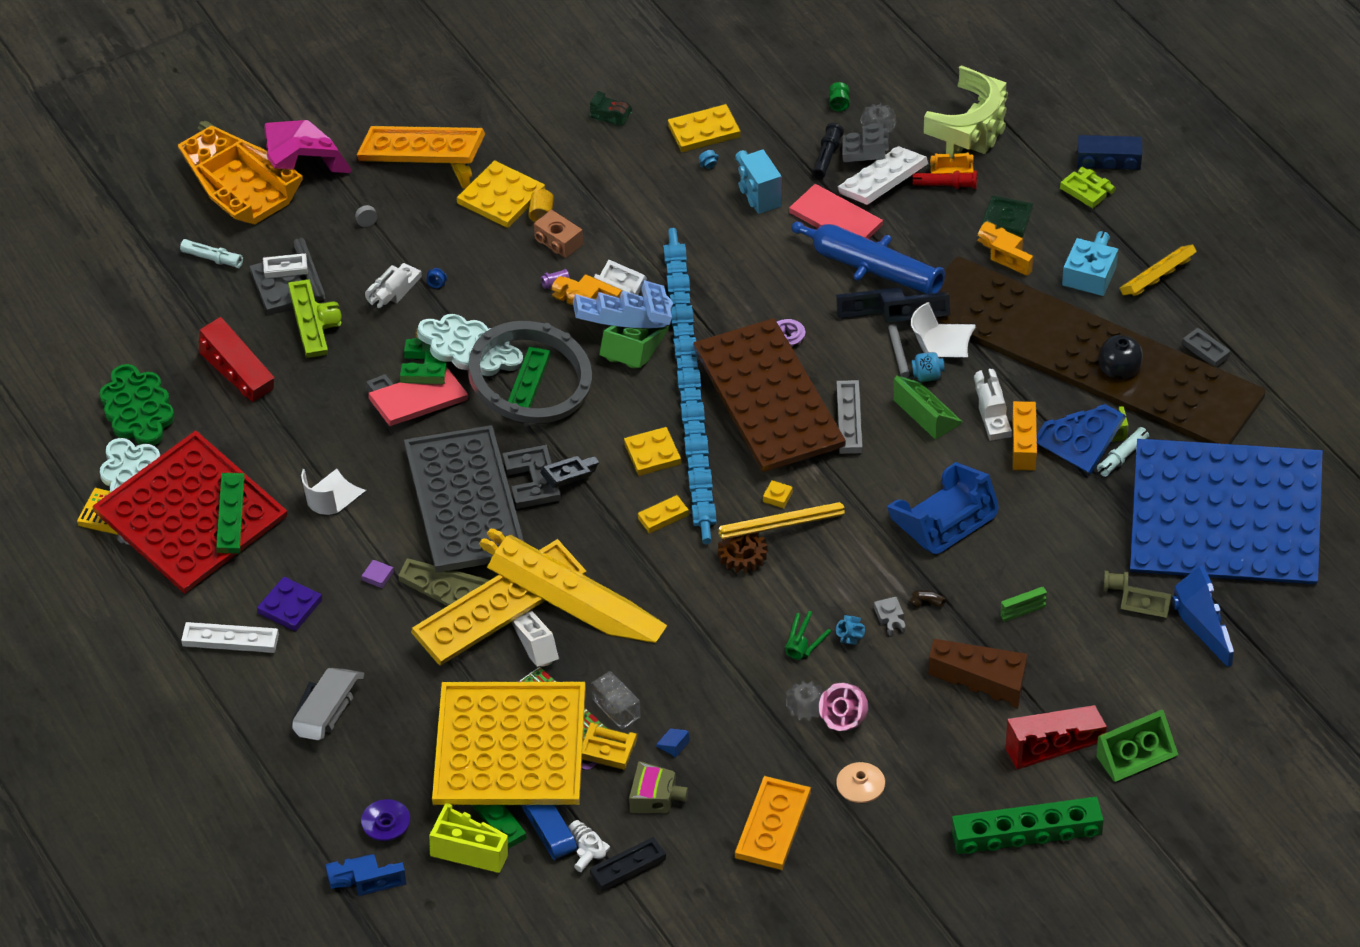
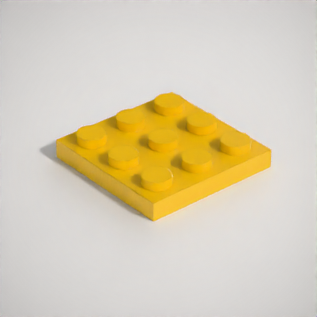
M494 160L457 197V204L509 228L530 207L532 192L538 189H545V184Z

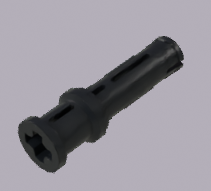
M829 123L825 129L826 135L821 139L822 148L812 171L813 176L823 179L826 176L833 152L838 149L839 139L844 134L843 127L837 123Z

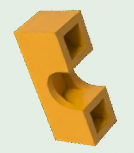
M1013 401V470H1036V402Z

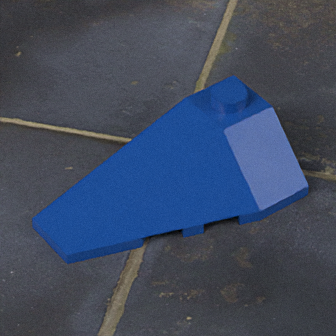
M1204 565L1199 566L1175 586L1174 596L1171 597L1174 610H1178L1181 619L1227 667H1230L1233 662L1234 650L1226 626L1224 624L1220 625L1221 610L1219 604L1213 603L1211 592L1214 589Z

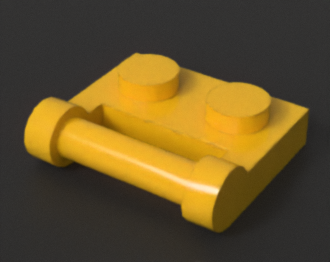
M591 722L583 740L582 759L625 770L632 750L636 745L638 734L632 732L626 734L602 728L598 724Z

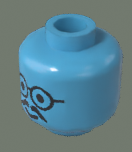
M936 352L917 354L915 360H912L914 378H918L920 382L939 380L941 372L945 371L943 358L939 359Z

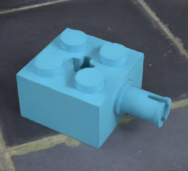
M763 149L748 154L745 150L739 151L735 155V160L740 165L738 167L741 176L739 188L741 193H745L748 197L750 206L754 207L758 214L781 207V175Z
M1103 231L1098 232L1094 242L1076 239L1063 268V286L1104 296L1117 267L1118 249L1106 246L1110 240L1108 233L1105 232L1101 238Z

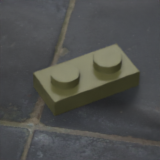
M1125 585L1121 609L1167 618L1172 594Z

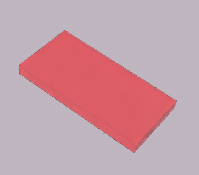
M814 184L789 207V213L816 228L824 224H833L867 239L883 226L882 219L817 184Z
M447 368L445 384L397 383L370 392L369 400L388 425L392 426L468 400V393Z

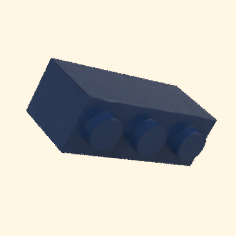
M1078 135L1077 168L1141 170L1142 137Z

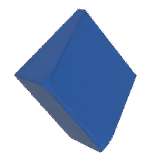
M670 728L656 744V747L677 757L690 742V732Z

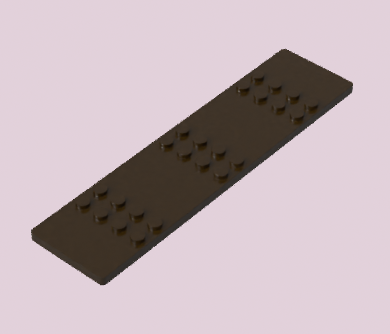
M956 257L945 270V280L940 292L949 293L950 315L935 317L938 324H975L976 328L969 340L1118 406H1124L1127 410L1202 443L1232 444L1265 398V389L965 258ZM1112 336H1130L1142 348L1143 363L1140 372L1135 376L1122 379V376L1115 375V378H1112L1100 369L1098 355L1101 346Z

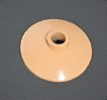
M857 762L849 764L837 776V789L842 797L854 803L872 802L883 793L885 788L883 773L869 763Z

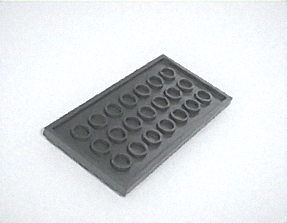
M492 425L404 440L436 573L489 564L493 555L484 551L479 543L484 538L489 539L487 532L491 528L502 532L505 537L512 535L524 542Z

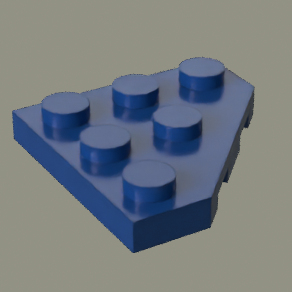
M1104 404L1092 410H1083L1066 415V417L1058 420L1045 421L1037 433V445L1091 474L1126 416Z

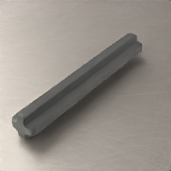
M303 238L295 239L293 243L296 253H306L308 274H305L306 280L310 279L315 301H324L325 293L306 242Z

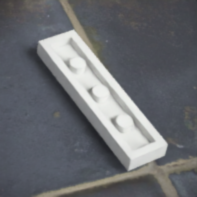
M186 622L181 641L182 646L275 653L279 632L276 628Z

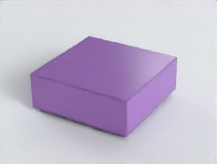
M372 560L362 574V581L383 588L394 573L393 567Z

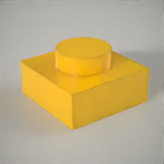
M771 480L763 495V502L784 509L793 493V487Z

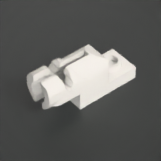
M405 263L399 268L391 265L365 292L367 301L373 305L379 300L378 308L386 305L389 301L398 303L422 277L421 271Z
M989 369L990 378L988 383L985 384L982 370L976 372L974 381L979 397V411L989 440L1012 437V430L1006 416L1007 407L996 372L993 369Z

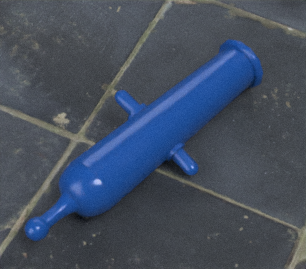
M797 221L792 224L791 229L794 233H801L813 239L814 248L819 254L858 268L854 274V279L857 281L861 280L865 274L871 273L925 294L939 293L945 280L943 267L934 268L888 248L887 246L891 242V236L885 235L880 242H874L833 224L821 225L817 230L803 226L801 222Z

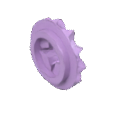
M784 319L777 322L791 347L794 344L800 345L801 340L805 339V328L800 322L792 319ZM785 330L789 332V334L791 335L790 337H787V335L785 334Z

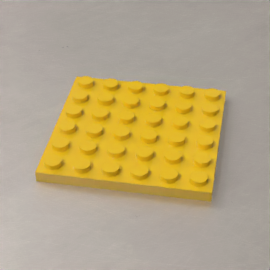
M442 682L432 795L433 805H445V803L451 805H580L585 682Z

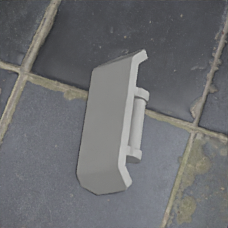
M328 668L293 719L292 729L299 737L308 739H324L325 732L330 733L333 730L334 724L346 706L353 700L350 689L357 679L364 678V672Z

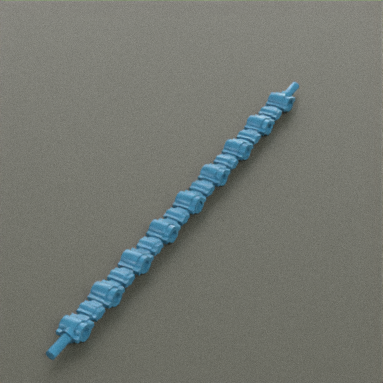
M670 228L668 230L669 244L663 245L664 260L665 264H667L668 294L673 302L671 324L674 330L675 359L677 358L678 388L681 394L686 458H688V480L692 495V518L694 526L701 527L702 542L710 544L712 542L710 526L716 524V510L712 496L713 487L708 461L707 435H705L704 405L701 402V379L697 365V354L693 349V342H696V337H694L693 308L690 305V283L686 267L685 244L678 242L676 228Z

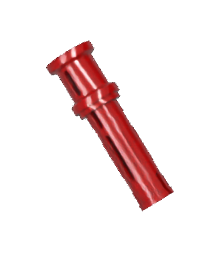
M956 170L953 173L913 174L914 179H921L913 180V186H953L955 189L960 187H973V189H977V170H974L973 173H962Z

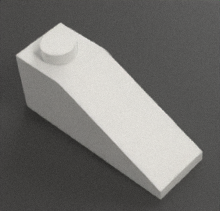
M529 611L511 622L528 656L537 667L548 666L553 661L559 659L552 632L533 611Z

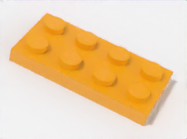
M764 776L736 848L735 858L783 870L811 794V787Z

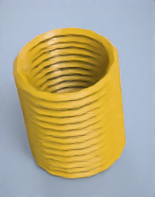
M538 189L532 192L529 218L533 222H536L553 209L554 196L550 191Z

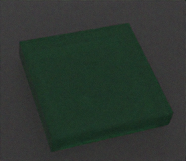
M992 195L982 225L988 221L997 225L996 229L1002 227L1005 231L1023 238L1033 210V203Z

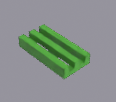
M1040 587L1002 601L1000 617L1006 622L1046 607L1047 591L1044 587Z

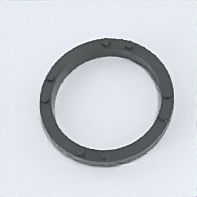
M512 321L489 329L475 342L469 357L468 377L479 399L496 413L525 423H548L569 416L584 403L591 386L592 369L587 354L570 337L569 333H565L549 323ZM532 340L541 342L555 348L571 362L578 376V388L570 398L558 405L547 408L521 407L516 403L512 404L502 399L489 388L482 376L480 362L489 350L507 341Z

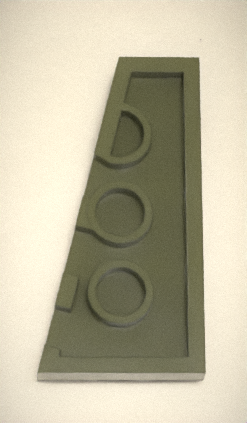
M408 558L398 575L400 582L446 606L489 581V579L454 570L436 573L434 565Z

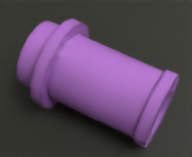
M564 269L551 274L544 273V276H541L543 288L552 289L554 281L559 276L570 279L568 271Z

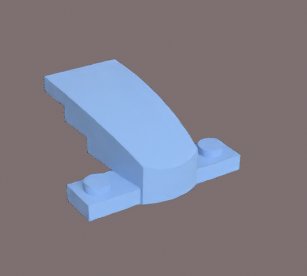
M643 280L641 286L643 297L623 290L620 298L600 292L596 300L575 294L573 306L575 317L579 319L620 327L658 328L670 325L673 302L666 296L663 285Z

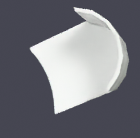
M929 302L920 306L911 318V327L924 353L936 352L938 357H968V342L976 328L975 324H938Z
M305 469L302 470L301 477L307 504L313 511L319 514L330 515L338 513L366 491L349 483L340 474L338 469H335L313 488H309Z

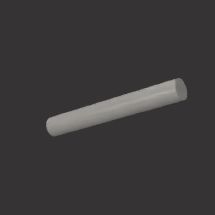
M891 324L888 329L901 377L907 378L910 373L898 329L895 324Z

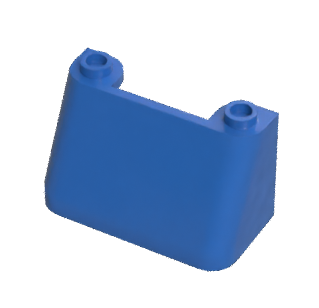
M955 462L942 473V490L912 509L908 502L898 499L887 506L889 515L897 525L925 550L933 554L941 553L997 515L999 506L989 474Z

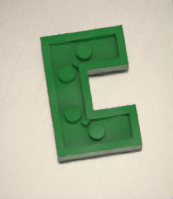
M419 338L406 339L404 358L425 359L424 364L413 362L402 364L400 383L445 384L448 362L434 358L430 352V344L421 341Z

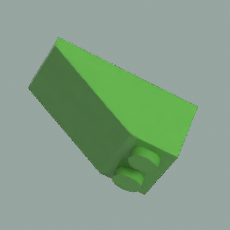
M666 325L665 327L658 328L610 326L603 332L599 355L606 357L611 362H622L630 368H640L649 361L667 333L669 326Z

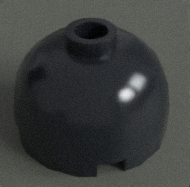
M1112 336L1102 344L1098 355V364L1102 372L1109 377L1115 378L1116 375L1122 376V379L1131 378L1141 370L1143 363L1142 348L1130 336Z

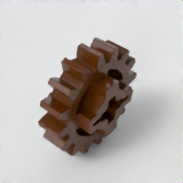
M759 532L722 539V541L718 542V558H720L721 565L726 564L727 570L732 567L735 568V573H738L740 569L747 573L749 568L756 571V565L763 566V560H767L768 545L765 543L764 537L759 538Z

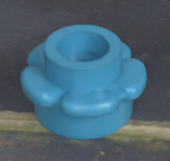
M707 150L700 154L699 163L701 167L713 168L716 166L719 156L713 150Z

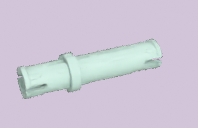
M184 239L180 246V250L183 253L213 260L219 265L227 264L240 268L243 263L242 255L228 252L225 248H213Z
M1139 427L1117 449L1111 450L1108 453V457L1097 465L1098 472L1105 468L1100 474L1106 477L1116 467H1120L1125 462V459L1136 449L1137 439L1149 438L1148 432L1143 436L1141 435L1146 429Z

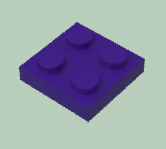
M283 577L260 603L257 611L258 614L293 631H297L321 603L322 594Z

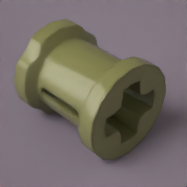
M1105 571L1103 591L1107 592L1108 589L1123 590L1124 592L1125 585L1128 586V572L1114 574Z

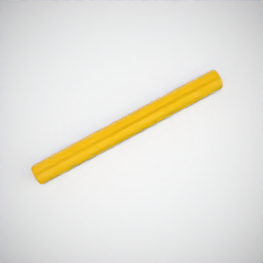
M838 502L723 525L718 528V534L722 539H728L842 516L845 513V507Z

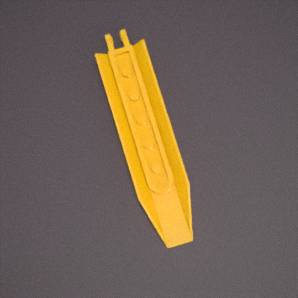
M491 528L487 532L489 539L484 538L479 543L484 551L493 555L487 566L488 569L607 635L656 643L667 627L666 624L630 600L512 535L505 537L502 532Z

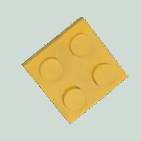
M667 427L624 438L625 447L638 476L681 465L680 455Z

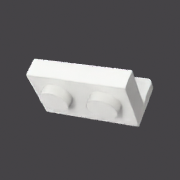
M608 260L600 275L595 274L593 277L620 290L639 295L643 280H647L645 275L611 260Z

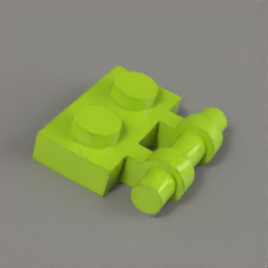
M1081 167L1078 173L1072 172L1060 182V189L1092 209L1106 198L1107 192L1113 194L1116 190V187L1108 179H1102L1096 175L1095 171L1087 170L1084 167Z

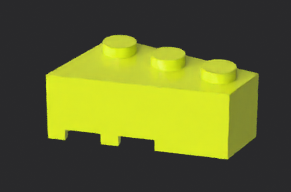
M445 803L429 835L430 856L500 873L508 857V835L484 822L480 824L472 820L470 814L466 812L461 814L452 809L451 804Z

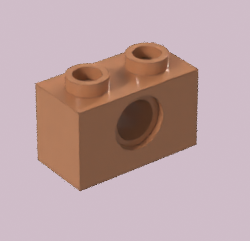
M550 210L534 223L535 239L564 258H567L583 245L582 229L553 210Z

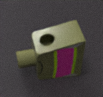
M638 762L629 797L630 813L670 812L673 800L687 801L688 787L676 786V773L674 771L645 762Z

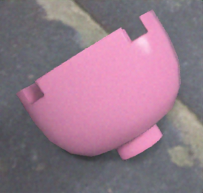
M837 683L831 685L832 687L823 692L819 702V714L821 718H824L829 728L837 731L852 730L860 726L866 719L868 700L864 692L857 686L848 683Z

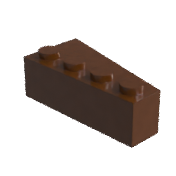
M933 639L929 656V675L955 685L959 683L966 685L971 691L977 693L979 690L991 695L992 699L997 701L1002 699L1010 702V706L1019 708L1026 675L1027 654Z

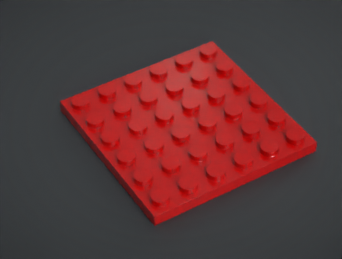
M195 430L92 506L93 512L185 594L238 554L217 553L221 474L244 472ZM246 474L240 552L288 516L287 510Z

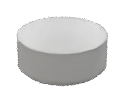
M366 205L356 211L355 218L360 226L369 227L376 222L377 213L372 206Z

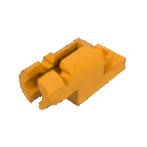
M986 221L978 232L977 236L981 238L977 241L991 249V260L1028 276L1032 272L1033 256L1022 251L1023 239L1005 231L1002 227L996 229L997 225Z
M586 274L579 282L559 276L554 281L551 289L555 291L552 297L560 301L567 300V303L573 305L575 294L596 300L599 292L620 298L622 290Z

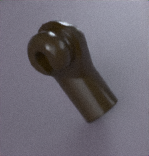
M915 590L910 598V603L918 607L922 605L923 600L939 608H942L946 602L945 597L930 590Z

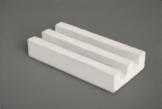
M306 253L263 258L265 278L308 274Z

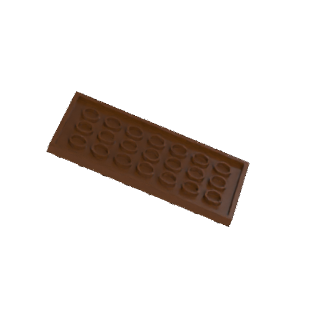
M775 318L693 342L694 351L762 472L846 446L844 436Z

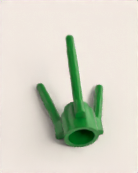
M808 611L798 634L795 636L800 619V613H796L790 636L785 646L786 654L793 659L800 660L803 656L808 658L811 651L831 633V630L827 629L808 647V640L803 634L810 621L812 611Z

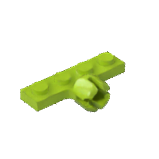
M310 279L288 282V289L306 358L328 355L323 330L341 325L340 320L342 316L340 309H337L339 307L338 303L334 301L317 303Z

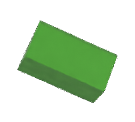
M896 375L894 378L893 400L935 440L961 425L963 421L921 382Z
M1159 710L1098 736L1096 757L1114 782L1178 755L1164 710Z

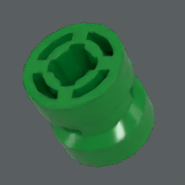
M842 82L833 83L829 87V106L834 111H844L850 106L849 87Z

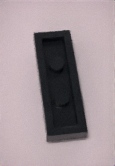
M652 837L589 868L590 875L601 891H604L666 860V853L656 839Z

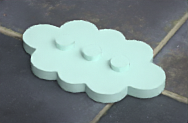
M447 314L440 321L435 319L422 320L418 325L417 335L421 341L431 345L430 352L434 358L444 362L452 361L456 367L468 370L469 357L475 342L489 329L480 321H466L459 315ZM510 341L495 346L485 354L480 362L482 375L493 376L500 369L507 371L519 369L523 361L522 352L518 348L509 345Z
M125 438L114 439L106 447L107 461L100 467V478L105 485L110 486L111 493L160 457V453L155 446L150 444H142L135 447L130 440Z

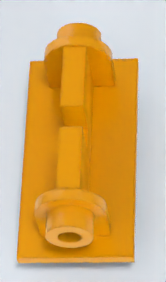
M969 152L954 154V158H950V154L936 153L930 159L931 173H953L956 170L962 173H973V154L969 155Z

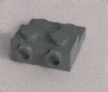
M871 123L863 126L862 134L849 133L843 135V162L885 159V151L889 150L888 128H884V124Z

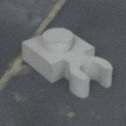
M897 597L874 602V609L881 625L887 624L888 635L893 636V628H899L901 633H905L904 613Z

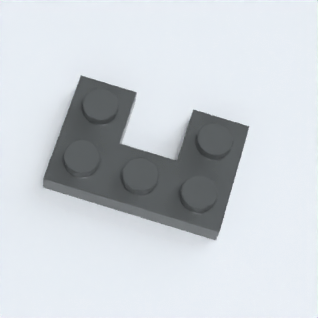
M547 445L502 453L507 476L530 471L531 483L511 486L516 509L561 500L559 488L553 489L540 474L544 466L552 464Z

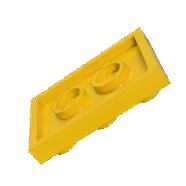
M726 104L668 119V127L681 152L741 137L740 129Z

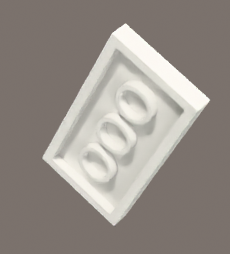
M900 146L895 147L885 155V159H877L874 163L863 168L859 173L839 185V194L868 205L928 164L927 157Z

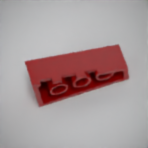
M222 317L199 330V354L238 388L243 396L254 402L274 389L275 377Z
M1095 705L1007 719L1005 749L1018 770L1098 744V736L1106 733L1107 726Z

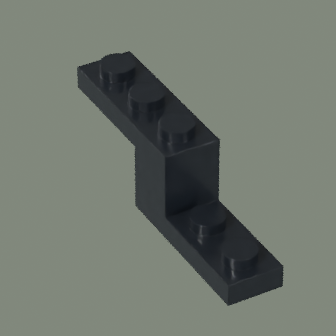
M899 287L836 295L838 318L882 313L885 322L911 320L914 312L928 302L935 317L950 315V297L948 292L904 296Z

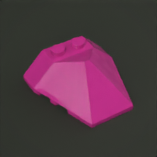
M309 120L265 123L266 148H268L267 158L274 168L294 169L298 155L321 156L331 172L351 173L352 169L332 140Z

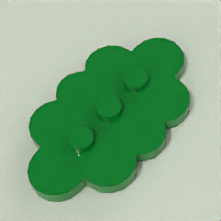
M130 364L117 366L111 373L112 382L104 385L99 392L101 403L105 406V417L108 421L112 422L113 433L117 437L125 439L134 437L139 445L150 444L154 446L163 439L162 428L169 426L175 418L174 410L169 404V394L166 389L162 388L161 379L154 372L140 373L135 366Z

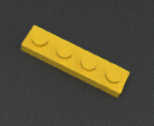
M1194 245L1178 248L1121 286L1119 289L1122 295H1139L1144 291L1145 286L1160 281V276L1168 275L1176 270L1175 266L1178 264L1182 265L1190 261V256L1197 252Z

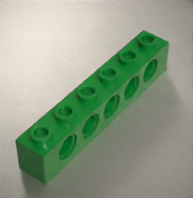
M1096 796L952 816L951 831L957 854H972L985 850L995 851L1007 847H1022L1036 843L1045 844L1058 840L1068 841L1073 838L1095 837L1096 835H1102L1104 820Z

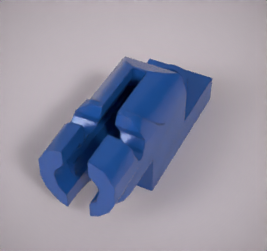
M374 854L344 859L345 863L343 866L338 861L325 864L331 889L356 885L358 896L407 884L403 862L388 864L385 867L378 868Z

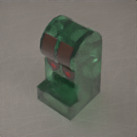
M597 91L590 101L591 118L615 125H623L632 113V107L627 102L607 98L604 92Z

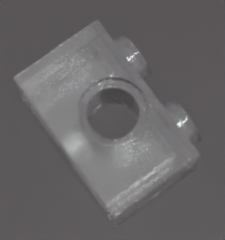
M611 671L591 682L593 701L621 730L640 718L639 699Z

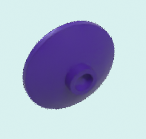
M379 800L365 809L362 814L361 824L364 832L369 837L379 841H390L400 837L407 831L410 825V814L408 809L396 800Z

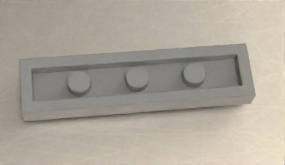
M859 380L837 381L838 428L846 440V446L839 448L840 454L862 453Z

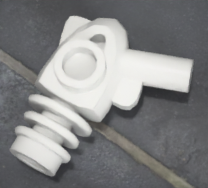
M579 820L569 825L568 829L579 847L577 855L581 857L574 867L577 871L582 872L592 859H603L610 846L603 842L597 833L592 831L591 828H587Z

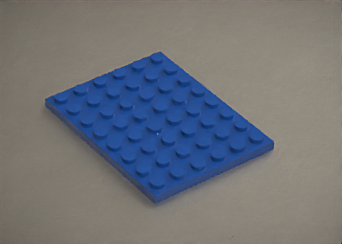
M1137 439L1130 572L1188 576L1199 566L1204 565L1208 576L1214 578L1317 584L1323 450Z

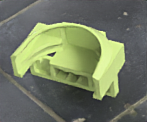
M961 65L959 66V82L957 87L978 94V101L980 102L978 104L973 103L965 114L944 115L927 111L924 116V134L946 141V154H950V158H954V154L961 152L963 148L986 154L989 148L995 145L998 135L1004 132L1006 123H1004V116L1007 110L1005 102L1008 97L1006 82Z

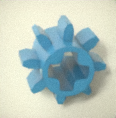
M845 615L844 620H840L837 623L836 634L841 637V643L856 645L857 640H861L864 637L865 626L860 623V617Z

